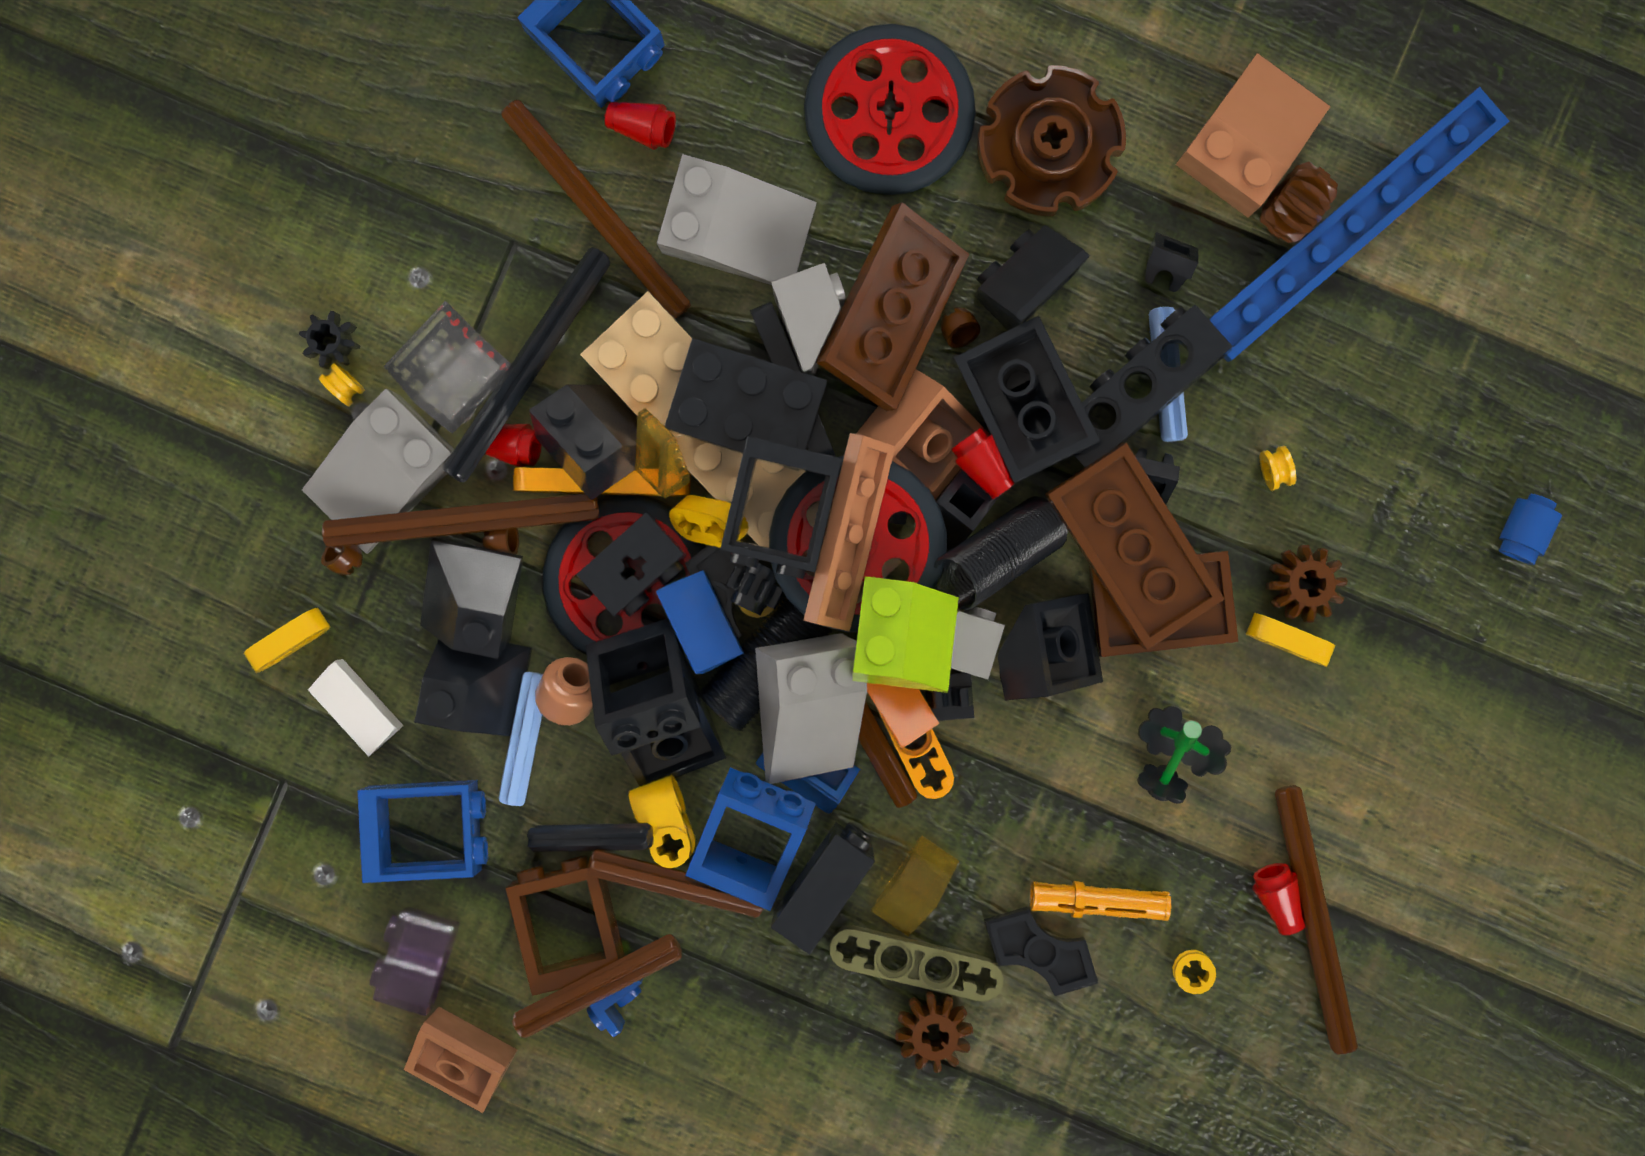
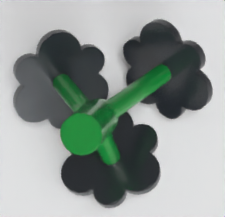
M1168 706L1163 710L1153 708L1148 713V720L1142 722L1139 726L1138 736L1147 743L1146 748L1150 754L1158 755L1162 752L1172 757L1167 765H1160L1158 768L1152 764H1146L1143 772L1139 774L1137 782L1156 800H1169L1172 803L1180 804L1184 802L1186 798L1185 791L1188 788L1187 782L1178 778L1176 769L1180 761L1187 766H1191L1192 773L1198 777L1204 776L1207 772L1212 775H1219L1227 767L1225 756L1230 754L1232 747L1228 741L1223 739L1221 729L1214 725L1206 726L1202 730L1201 725L1196 721H1188L1185 724L1181 723L1182 712L1177 707Z

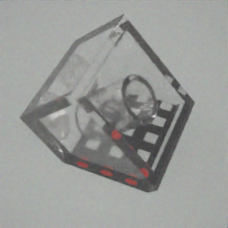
M444 301L384 367L416 405L453 434L461 424L466 423L472 418L476 408L494 391L512 363L447 301Z

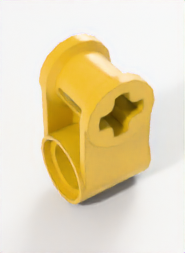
M670 775L629 790V800L637 822L648 823L653 827L654 843L649 850L654 861L665 868H676L685 863L695 851L696 837L686 813L682 792L675 777ZM669 834L673 840L681 839L684 846L678 850V856H676L674 850L666 851L663 844L669 840Z

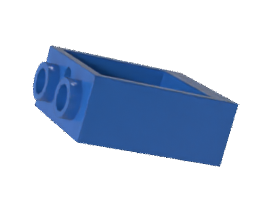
M534 0L517 17L524 31L600 108L608 101H618L629 89V80L641 69L647 71L652 68L663 54L661 49L665 44L661 31L630 0H605L643 40L596 84L548 35L583 0Z
M730 767L685 876L771 911L805 835L816 803L803 798L796 792L783 790L760 780L753 774L743 773ZM726 807L791 833L777 866L713 840Z
M477 780L369 785L357 791L362 883L474 877L482 870V864H487L488 842L485 836L480 837L479 820L485 817L486 799L484 791H478ZM461 795L464 860L391 863L388 799Z

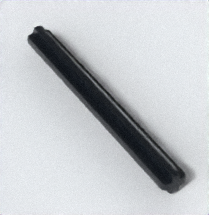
M594 247L587 250L444 464L443 470L450 477L463 483L468 480L609 268L611 261L604 252Z

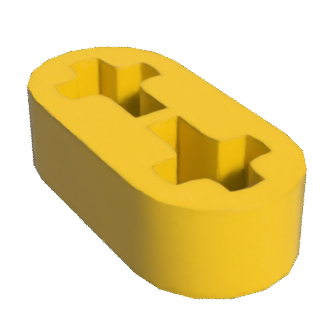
M687 495L670 510V521L675 530L685 539L721 548L731 503L696 495ZM745 516L743 517L738 541L749 530L748 521Z
M318 607L311 609L249 647L244 652V655L256 673L261 672L324 634L330 629V625Z
M1254 613L1246 635L1325 667L1328 666L1336 646L1322 638L1258 613Z

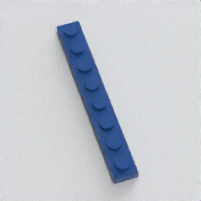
M1478 87L1302 238V240L1209 318L1212 324L1233 346L1232 351L1224 357L1227 362H1230L1509 122L1507 117L1481 87Z

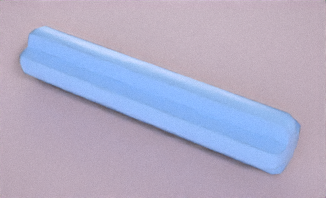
M1158 307L1149 312L1151 342L1165 331L1160 324L1175 311L1173 307ZM1169 344L1162 350L1161 360L1166 366L1171 368L1181 366L1179 344ZM1184 392L1159 413L1161 439L1165 442L1182 441L1188 436Z
M524 672L521 679L498 796L499 802L510 806H523L526 801L542 720V714L535 703V691L543 674L537 672Z

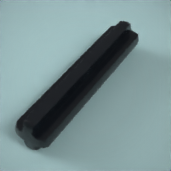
M648 823L538 825L530 828L527 832L528 847L533 852L594 851L597 849L603 851L645 850L652 847L654 843L653 827Z

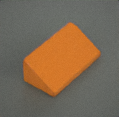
M867 683L868 695L901 749L940 724L919 689Z

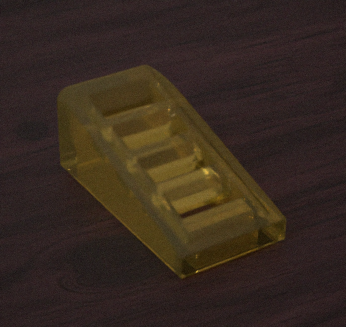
M644 408L638 412L635 470L661 497L667 498L690 482V474L675 436L653 414Z

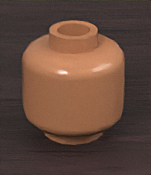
M564 657L556 659L546 667L535 691V703L540 713L549 721L558 725L570 726L580 723L589 716L593 704L588 663L578 658Z

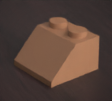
M915 369L897 409L885 411L878 406L856 433L896 446L892 461L912 472L930 490L935 500L961 469L954 462L957 457L951 448L979 428H982L987 436L989 435L980 423L943 385Z

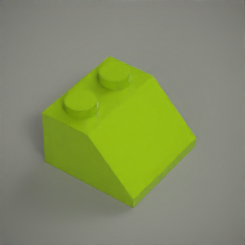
M865 576L852 681L948 693L959 597L914 582Z

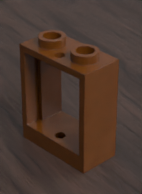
M587 855L560 862L562 869L544 873L543 866L516 873L517 880H514L505 888L532 996L562 989L625 957L607 881L588 874L589 861ZM587 880L604 951L543 966L525 895Z

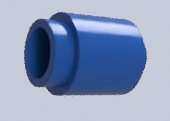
M1530 494L1528 499L1517 498L1499 537L1502 544L1498 551L1517 561L1535 565L1538 556L1545 555L1562 518V515L1555 511L1557 503L1536 494Z

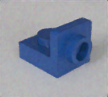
M643 979L587 1008L588 1016L600 1031L607 1029L613 1038L621 1033L625 1020L613 1004L617 1003L621 1008L637 997L642 991L639 985L642 984Z

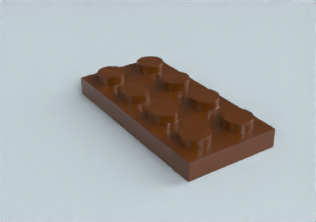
M904 203L893 205L816 363L885 411L896 410L969 257V253Z
M1127 443L1120 444L1045 493L1144 649H1150L1225 600Z

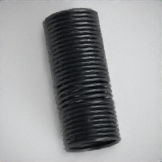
M1037 496L1028 498L937 558L934 568L937 569V566L941 565L942 561L944 567L941 578L936 586L941 592L959 597L958 609L970 610L1063 547L1067 541L1068 530L1050 501Z
M786 596L785 599H782V603H779V606L773 609V613L767 616V620L762 621L763 625H759V629H755V633H751V637H748V640L742 643L741 648L744 654L728 661L727 664H723L724 667H720L717 674L711 677V681H708V684H705L702 691H699V696L737 731H743V728H746V724H749V721H752V718H755V714H758V711H760L755 648L828 636L829 633H832L831 628L804 621L805 615Z

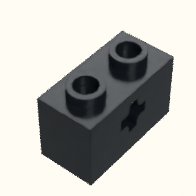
M646 512L576 575L613 616H619L625 611L630 617L650 600L645 592L655 583L660 581L665 586L684 570L685 567L680 561L687 554L657 520ZM629 558L634 560L645 559L646 563L641 568L645 574L642 579L638 576L628 578L625 575L630 569L627 563Z

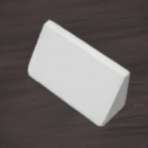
M343 659L335 660L308 689L368 757L404 726Z

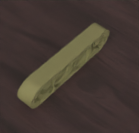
M845 925L838 928L830 939V956L832 961L838 967L848 971L983 1002L995 999L1003 988L1004 977L1000 967L993 959L986 956L855 925ZM848 936L856 937L858 947L870 950V940L878 941L874 949V965L865 964L868 960V954L853 952L851 958L843 957V949L837 947L838 942L846 943ZM899 946L906 952L907 960L904 966L897 970H890L882 964L881 955L887 947ZM936 956H942L951 963L949 975L942 980H933L925 972L927 962ZM959 961L966 962L964 970L970 974L978 975L982 968H988L990 977L995 979L993 984L985 983L983 990H979L975 980L961 976L962 985H954L959 976Z

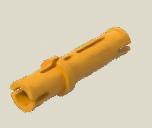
M1032 881L1030 907L1031 911L1070 913L1073 918H1082L1083 914L1168 921L1171 914V896H1169L1170 892L1166 891L1151 892L1119 888H1098L1085 886L1084 882L1073 881L1072 885Z

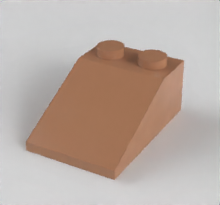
M1257 53L1175 165L1243 215L1250 217L1262 206L1282 179L1331 106Z

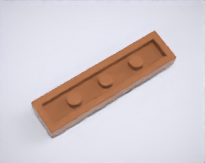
M849 434L804 621L850 631L896 446L864 435Z

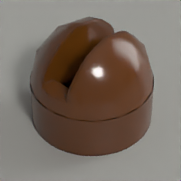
M955 307L953 308L955 312L949 316L946 313L943 315L940 326L942 335L948 345L953 348H959L975 340L980 333L981 327L970 311L965 308Z
M518 528L484 531V537L482 538L483 547L499 552L517 554L519 548Z
M358 545L326 547L321 563L341 576L351 575L354 573L353 566L360 567L362 565V550Z

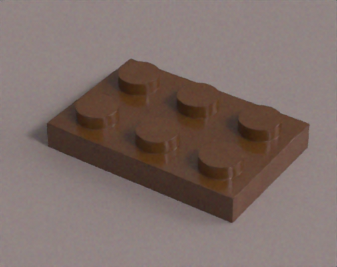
M1228 551L1197 554L1225 600L1148 650L1141 646L1094 570L1089 566L1099 656L1107 657L1238 642Z

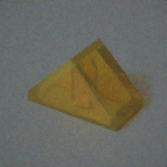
M921 835L871 908V912L909 937L937 907L959 860Z

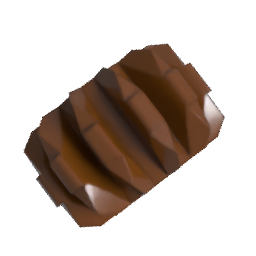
M1309 161L1297 165L1268 197L1267 203L1262 208L1260 222L1268 228L1267 230L1278 239L1282 238L1287 243L1302 240L1305 234L1311 232L1313 227L1321 221L1325 212L1330 209V204L1337 196L1338 183L1330 178L1331 175L1320 166L1317 168Z
M1300 545L1297 550V556L1291 550H1285L1281 553L1285 566L1280 564L1270 565L1269 570L1279 576L1278 581L1267 582L1266 589L1279 590L1280 594L1273 598L1271 604L1273 607L1278 608L1287 604L1285 609L1286 618L1295 619L1301 614L1303 622L1312 623L1316 618V612L1322 617L1332 615V609L1328 601L1336 604L1343 603L1344 597L1335 592V587L1345 586L1348 581L1347 578L1334 576L1333 573L1341 568L1342 563L1340 560H1332L1326 563L1328 558L1327 549L1318 548L1312 553L1309 545ZM1299 579H1313V589H1300Z
M929 991L926 993L927 1005L922 1006L918 999L913 997L909 1000V1005L914 1014L906 1011L899 1012L897 1016L898 1021L905 1027L895 1030V1038L897 1041L906 1042L901 1048L903 1058H910L916 1055L915 1067L919 1070H922L928 1060H931L934 1072L939 1073L942 1071L941 1060L945 1058L950 1065L957 1067L959 1060L955 1050L962 1053L970 1051V1043L963 1037L973 1034V1027L971 1023L962 1022L967 1016V1010L964 1006L952 1009L953 998L951 995L946 994L938 1005L936 1004L934 992ZM932 1024H938L940 1029L938 1032L940 1038L931 1040L928 1035V1026Z

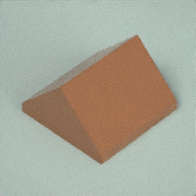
M438 1007L421 1026L404 1070L483 1113L513 1060L517 1049Z

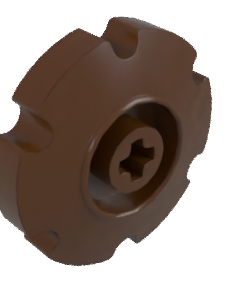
M1049 65L1045 72V77L1042 79L1033 78L1030 72L1025 70L1005 82L990 99L986 113L992 117L994 123L989 126L983 125L980 127L977 139L979 161L982 171L990 184L996 181L1006 184L1008 191L1004 200L1013 207L1033 215L1054 216L1058 210V204L1066 202L1071 205L1074 211H1078L1098 199L1114 180L1118 171L1111 165L1110 158L1120 157L1125 150V123L1115 99L1111 98L1103 101L1096 96L1095 90L1099 85V81L1078 69L1060 65ZM1046 134H1050L1052 140H1060L1057 149H1052L1050 142L1042 143Z

